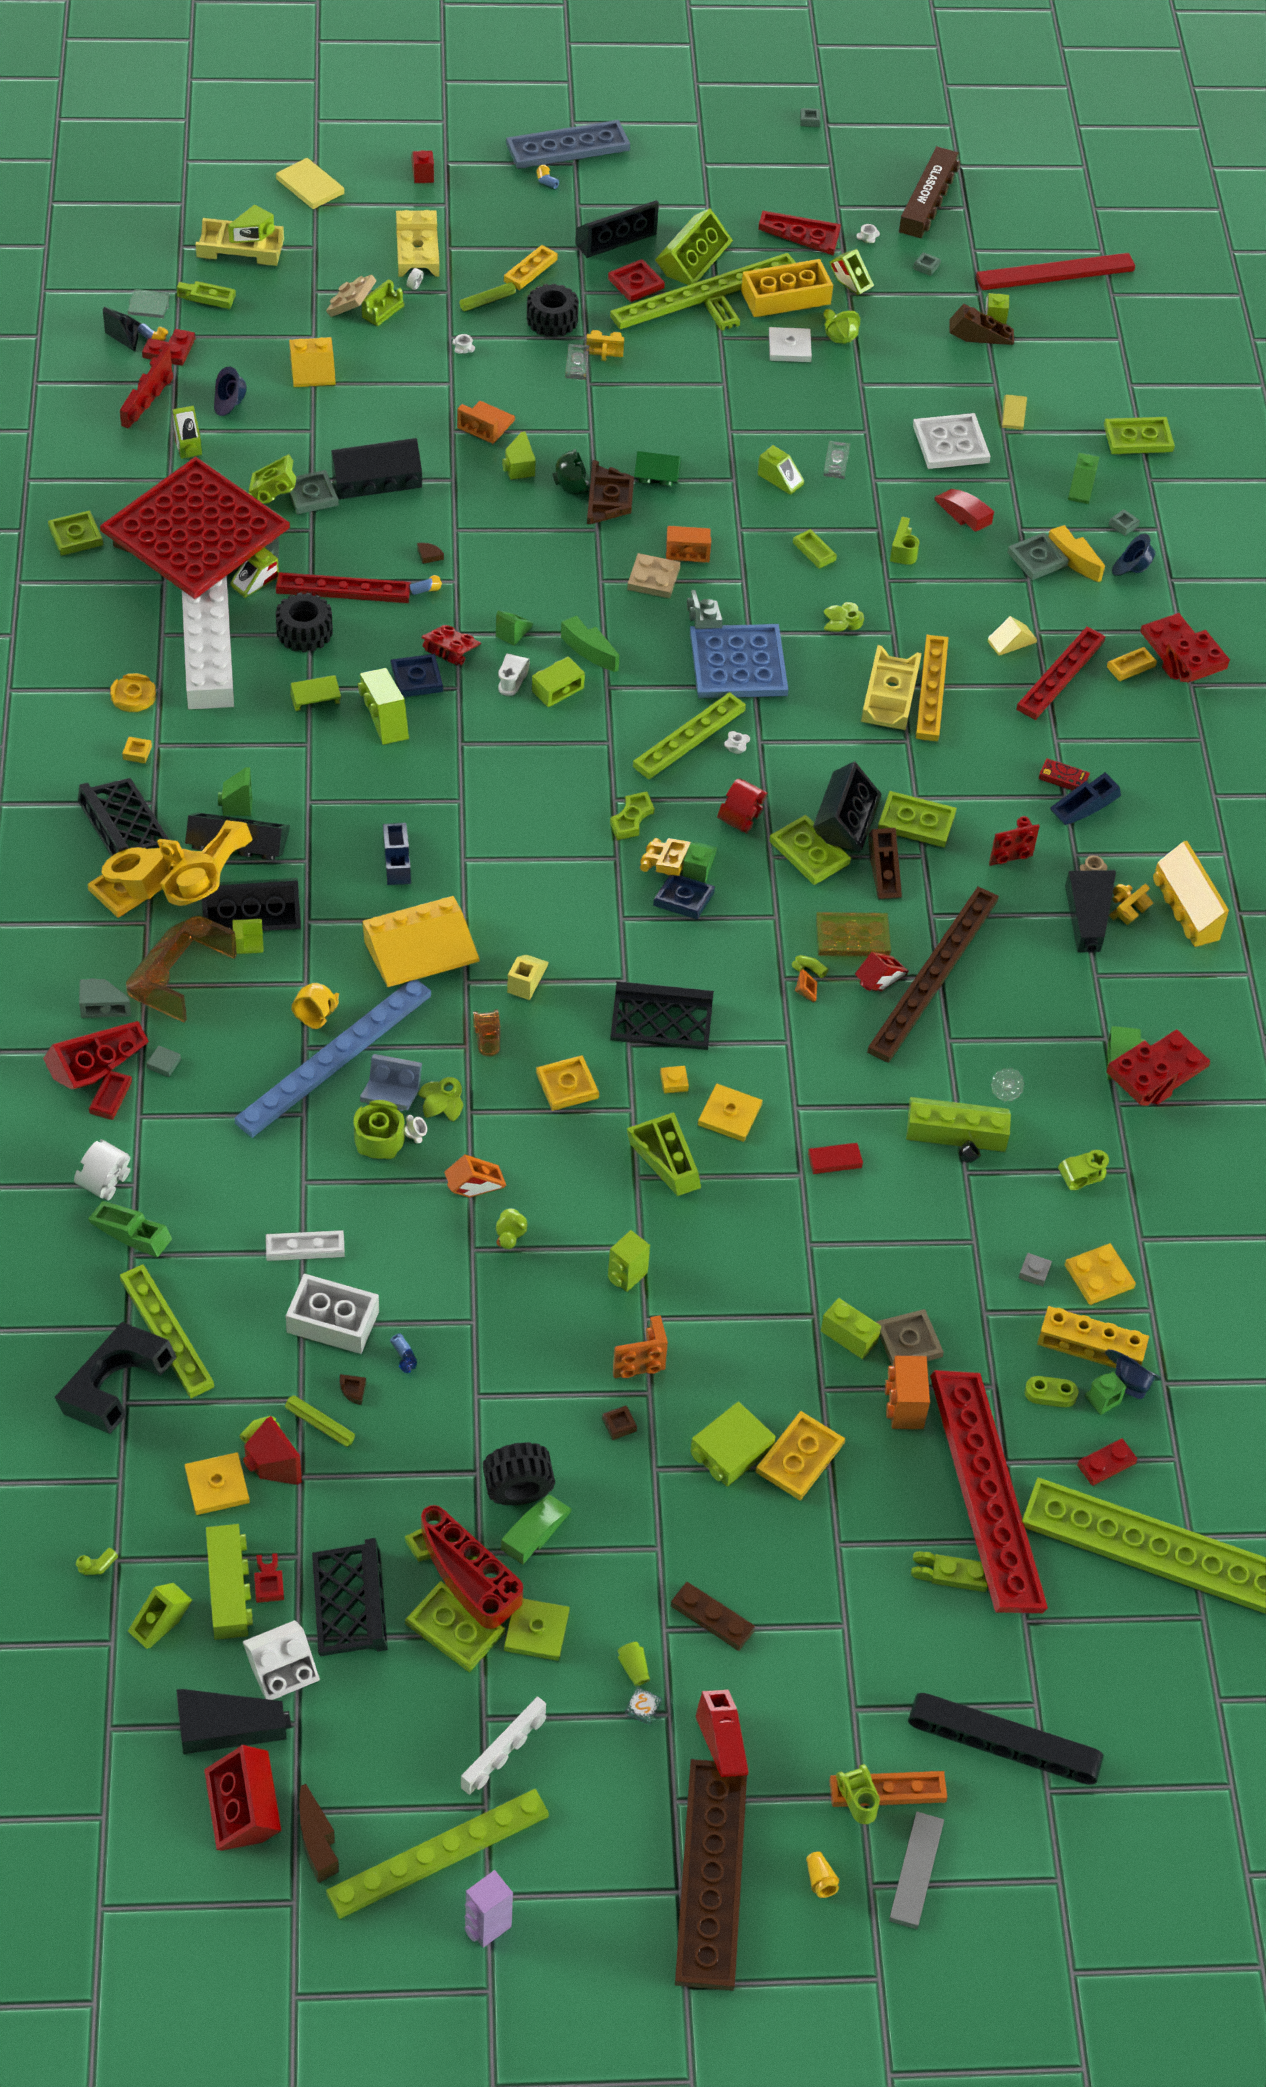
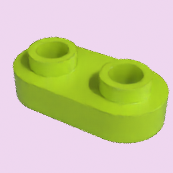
M1043 1376L1031 1377L1027 1381L1024 1391L1026 1398L1030 1402L1056 1407H1070L1075 1404L1078 1397V1388L1072 1381ZM1035 1386H1041L1043 1389H1038ZM1061 1389L1068 1390L1069 1392H1063Z

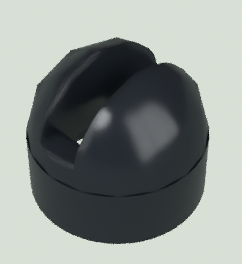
M969 1140L959 1150L962 1161L966 1163H971L981 1157L977 1146Z

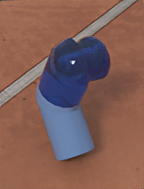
M401 1333L394 1335L390 1342L402 1358L399 1367L404 1373H410L412 1369H416L418 1361Z

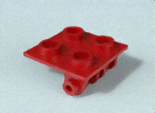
M442 625L422 636V639H425L422 647L425 648L426 652L435 654L437 657L442 656V659L455 665H463L465 662L463 654L481 645V642L475 640L473 636L457 632L454 627L449 625Z
M1022 816L1017 820V828L1015 830L995 834L989 865L1004 864L1009 861L1026 859L1033 856L1040 825H1032L1028 817Z

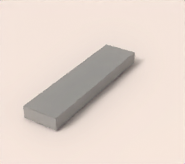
M916 1811L889 1918L890 1922L914 1929L918 1928L944 1819Z

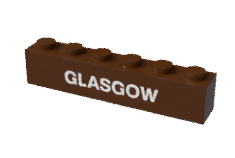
M936 146L901 215L900 233L922 238L924 232L929 231L931 219H935L937 207H941L943 196H946L949 184H952L954 175L959 170V152Z

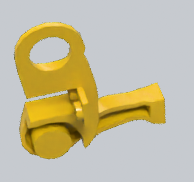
M226 820L217 836L202 851L181 849L178 841L159 839L157 841L159 848H130L114 854L102 866L101 873L106 881L112 883L122 882L132 899H151L162 887L169 903L177 906L188 905L217 891L220 885L221 870L229 856L235 850L245 847L253 839L247 823ZM126 859H140L138 865L129 871H113L117 864Z

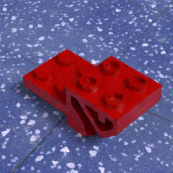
M1180 613L1141 626V634L1163 660L1162 668L1171 679H1180V682H1192L1228 668L1230 659L1207 630L1195 633Z
M1176 1029L1151 1046L1144 1040L1110 1062L1106 1072L1137 1103L1149 1106L1150 1103L1159 1104L1169 1098L1175 1088L1209 1067L1210 1060Z

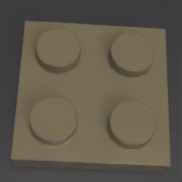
M925 1309L876 1321V1323L881 1325L879 1337L892 1366L895 1356H927V1361L943 1357V1349Z

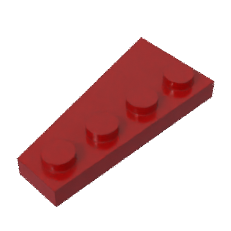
M762 211L758 230L834 256L841 224Z
M162 343L159 348L160 355L158 358L153 357L149 363L151 368L148 374H142L137 390L133 389L120 409L121 426L129 429L134 422L138 421L144 410L150 407L151 402L161 394L164 387L171 383L173 372L169 345Z

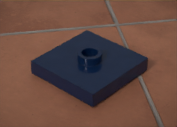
M435 654L390 659L395 684L403 697L443 692V683Z
M669 875L655 896L653 906L698 919L713 896L715 886L680 875Z

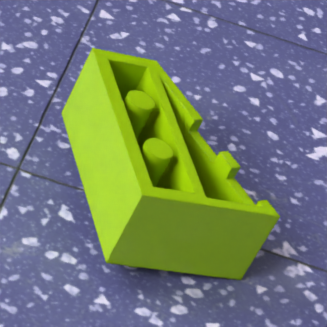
M383 668L360 673L361 682L358 683L359 694L364 697L365 704L369 709L382 745L409 739L405 699L388 670Z
M674 1112L626 1128L630 1145L677 1196L701 1188L699 1172Z

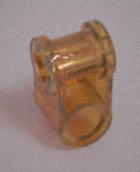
M498 1009L488 1013L473 1011L474 1031L477 1037L479 1052L485 1056L498 1054L500 1051L501 1032Z

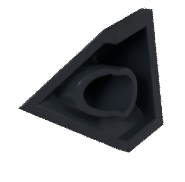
M104 306L105 333L135 351L139 337L138 326L142 323L127 314Z

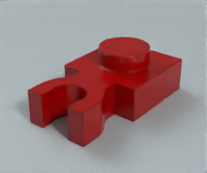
M272 1554L273 1561L270 1564H264L262 1562V1555H256L257 1567L260 1571L254 1573L256 1603L284 1600L282 1570L276 1571L278 1567V1554Z

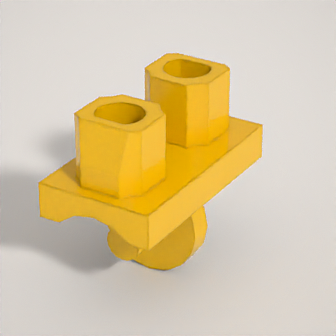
M592 330L591 334H587L586 354L602 355L601 361H606V356L623 357L624 337H622L620 332H613L610 336H604L602 332Z
M1145 883L1135 893L1131 894L1133 888L1130 885H1116L1113 888L1114 897L1112 900L1115 903L1121 902V904L1109 914L1112 920L1119 917L1128 926L1139 916L1131 905L1134 904L1141 913L1153 904L1146 894L1150 889L1149 886Z

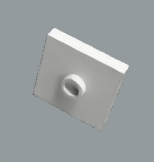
M769 327L770 361L811 362L810 329Z

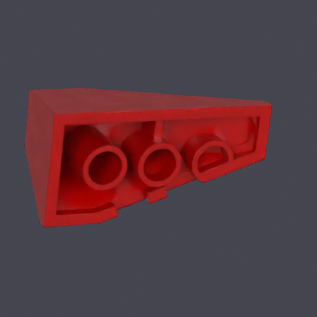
M139 1021L52 1044L43 1060L53 1080L73 1090L95 1083L147 1045L149 1041Z

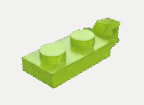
M198 281L195 284L179 282L177 285V297L230 309L236 296L235 289Z

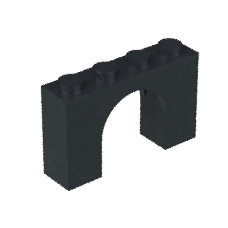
M121 1322L54 1398L64 1415L111 1434L127 1414L118 1397L100 1390L105 1379L112 1373L127 1367H138L161 1376L177 1356L169 1340Z

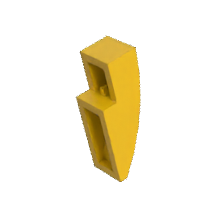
M1065 525L1049 531L1048 537L1069 559L1068 566L1096 582L1102 581L1105 565L1084 537L1075 539Z

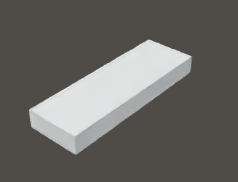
M343 1230L266 1234L267 1261L345 1257Z

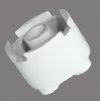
M100 1139V1142L96 1141L85 1153L81 1160V1163L84 1164L81 1172L79 1170L76 1171L74 1182L96 1196L109 1201L116 1191L114 1186L119 1180L123 1182L128 1177L130 1168L127 1165L131 1157L117 1147Z

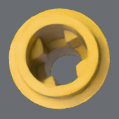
M822 1852L809 1854L806 1861L812 1891L820 1898L834 1895L839 1890V1878Z

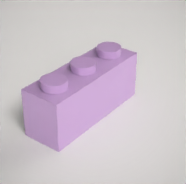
M495 1870L466 1890L464 1929L473 1942L478 1941L483 1948L511 1928L513 1892Z

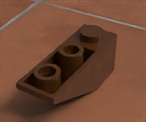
M964 303L949 319V333L966 342L1014 344V329Z

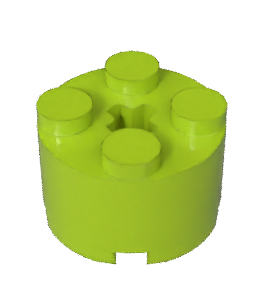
M374 1100L363 1108L361 1106L354 1115V1142L358 1153L376 1159L394 1158L402 1148L405 1140L403 1114H401L394 1103L385 1100Z

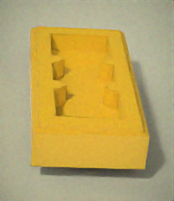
M1142 647L1108 661L1107 668L1120 682L1156 667L1157 660L1145 647Z

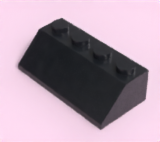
M656 200L577 227L575 236L576 246L586 258L657 235L659 202Z
M417 438L331 450L332 482L338 500L422 488V467Z
M855 761L833 771L813 828L817 835L822 837L827 844L861 851L863 850L882 794Z
M200 812L188 815L185 844H191L192 849L203 850L217 836L225 821L228 820L247 823L253 839L245 847L235 850L238 851V855L252 857L253 853L262 854L261 858L275 860L276 856L283 855L290 825Z
M298 878L220 882L217 891L202 899L204 934L233 933V920L261 919L263 931L300 929Z

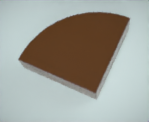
M417 543V550L423 564L444 560V553L439 547L430 543Z
M340 1374V1389L343 1395L349 1401L362 1405L366 1378Z

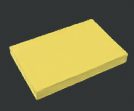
M308 158L276 173V179L312 209L344 194V187Z

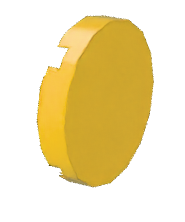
M138 673L123 675L122 679H116L110 687L111 700L120 710L139 712L149 708L156 699V686L146 675Z

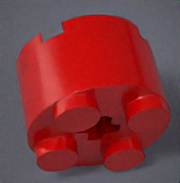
M736 779L726 794L725 804L722 803L717 818L748 834L753 825L752 819H758L764 809L762 804L768 792L745 780Z

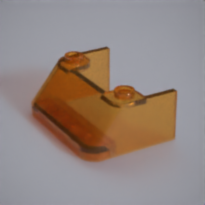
M193 916L171 926L127 979V994L139 1002L185 1022L187 1017L184 995L166 987L170 980L169 969L193 940L235 959L237 956L235 931L202 916Z

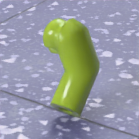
M798 955L795 957V961L792 962V967L800 972L804 967H807L820 978H824L829 971L816 958Z
M108 1548L98 1559H90V1557L82 1555L76 1560V1566L83 1575L103 1574L118 1558V1554L113 1549Z

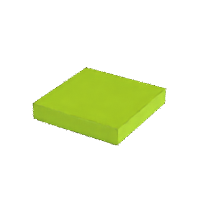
M91 511L48 521V527L61 556L103 545L102 536Z

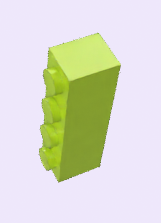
M239 1524L206 1527L214 1639L247 1637L248 1626L253 1625L252 1608L246 1609V1601L251 1600L250 1583L244 1584V1576L249 1575L248 1558L242 1559V1551L247 1550L246 1534H240Z

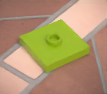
M523 1599L520 1608L511 1615L504 1651L559 1661L570 1607Z

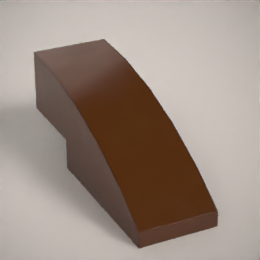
M304 1784L300 1788L299 1800L301 1834L309 1865L318 1883L339 1872L338 1859L330 1847L331 1844L335 1843L334 1829L308 1786Z

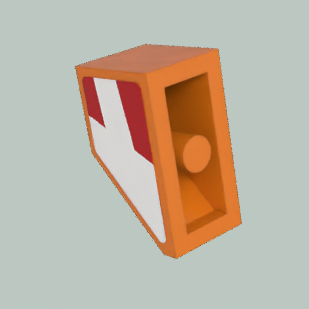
M466 1154L444 1172L449 1189L455 1194L466 1197L499 1190L506 1186L499 1165Z

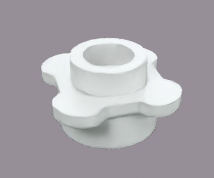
M865 224L861 227V232L857 233V238L866 243H874L875 238L880 235V232L874 225Z
M467 334L458 335L452 341V344L455 345V352L458 354L475 350V346L472 345L473 339Z
M735 731L729 732V738L725 741L724 746L734 754L746 751V744L750 741V737Z
M406 1116L404 1134L414 1139L415 1143H421L422 1136L427 1133L425 1121L420 1117Z

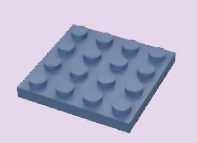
M779 624L722 625V628L695 629V626H690L698 698H722L729 692L735 697L788 696Z

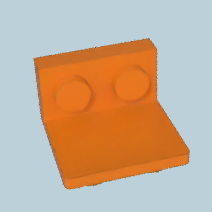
M479 401L473 408L461 404L457 409V428L492 444L515 421L514 415L482 401Z
M668 526L666 559L710 562L711 529Z
M661 1315L650 1317V1327L646 1328L647 1341L620 1345L614 1348V1378H630L636 1374H654L665 1370L668 1341Z

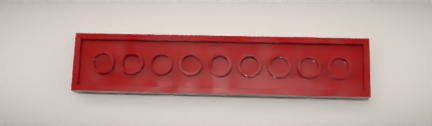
M934 1370L930 1375L995 1613L1043 1614L1048 1609L1024 1523H1022V1516L981 1374Z

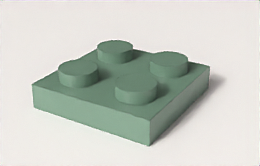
M326 470L296 476L295 487L288 493L296 514L339 505L338 497Z
M1044 532L1008 547L1007 553L1031 580L1068 566L1069 559Z

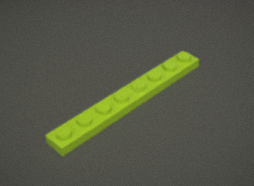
M535 1788L327 1889L326 1895L338 1918L341 1919L548 1818L549 1812Z

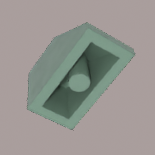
M95 978L80 980L79 1006L81 1018L131 1017L129 997L107 980Z

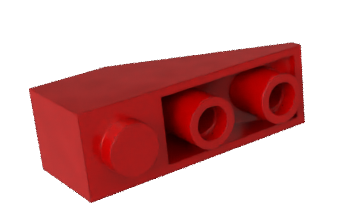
M729 1690L702 1691L695 1717L720 1776L748 1775L749 1771L738 1711Z

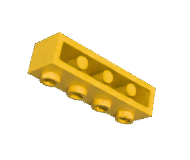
M1048 1306L1037 1345L1116 1368L1117 1364L1105 1354L1107 1349L1118 1351L1142 1365L1149 1336L1136 1330L1118 1327L1113 1323H1104L1091 1319L1086 1315H1077L1067 1312L1062 1308Z

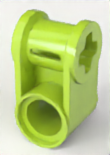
M1092 1150L1091 1152L1063 1160L1059 1164L1058 1170L1070 1190H1078L1084 1186L1104 1180L1109 1157L1102 1150Z
M862 1764L859 1765V1769L847 1773L837 1772L838 1787L855 1821L860 1824L872 1823L877 1817L880 1798L867 1766ZM860 1804H869L871 1808H863L860 1806Z

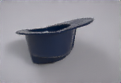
M231 366L223 368L216 378L214 410L219 416L229 414L235 405L241 403L247 391L246 382L239 376L236 369Z
M1140 534L1131 541L1125 552L1113 565L1112 573L1115 576L1123 575L1128 571L1141 573L1149 567L1156 552L1150 545L1151 539L1148 534Z
M1111 1349L1105 1351L1107 1357L1117 1364L1115 1374L1126 1386L1125 1394L1142 1399L1152 1383L1161 1380L1160 1376L1145 1369L1130 1357Z

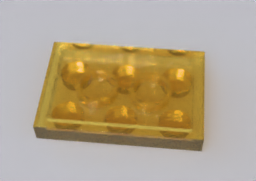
M816 913L818 956H869L871 952L890 955L888 913Z

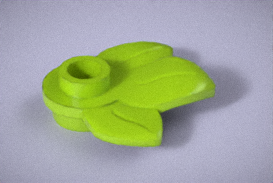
M845 602L842 607L835 605L824 610L825 616L830 619L824 627L826 631L841 632L846 628L857 630L863 625L864 615L859 611L855 603Z
M446 1077L440 1082H428L421 1087L418 1095L426 1099L423 1104V1112L426 1118L438 1115L443 1111L452 1122L459 1117L463 1109V1102L460 1098L462 1086L459 1080L453 1077ZM447 1086H453L451 1091H445Z

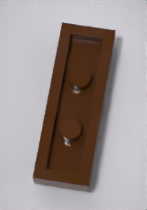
M689 1582L683 1585L671 1601L672 1608L738 1651H740L755 1631V1625Z

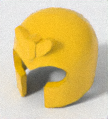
M320 983L308 984L302 987L292 1003V1012L306 1026L312 1029H319L327 1021L325 1017L332 1014L334 1009H336L339 1003V993L333 994L327 986Z

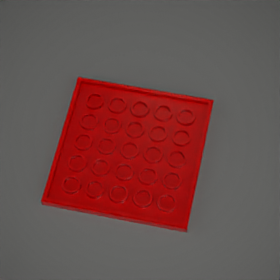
M196 456L100 525L102 533L194 599L290 528V522Z

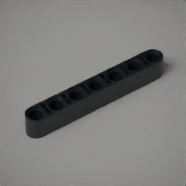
M927 1693L916 1694L908 1718V1723L916 1729L1082 1784L1093 1785L1097 1783L1104 1758L1103 1753L1093 1747Z

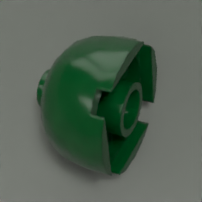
M577 449L562 454L556 462V472L552 473L555 484L561 485L563 490L570 494L589 491V480H584L587 472L579 452L577 453Z

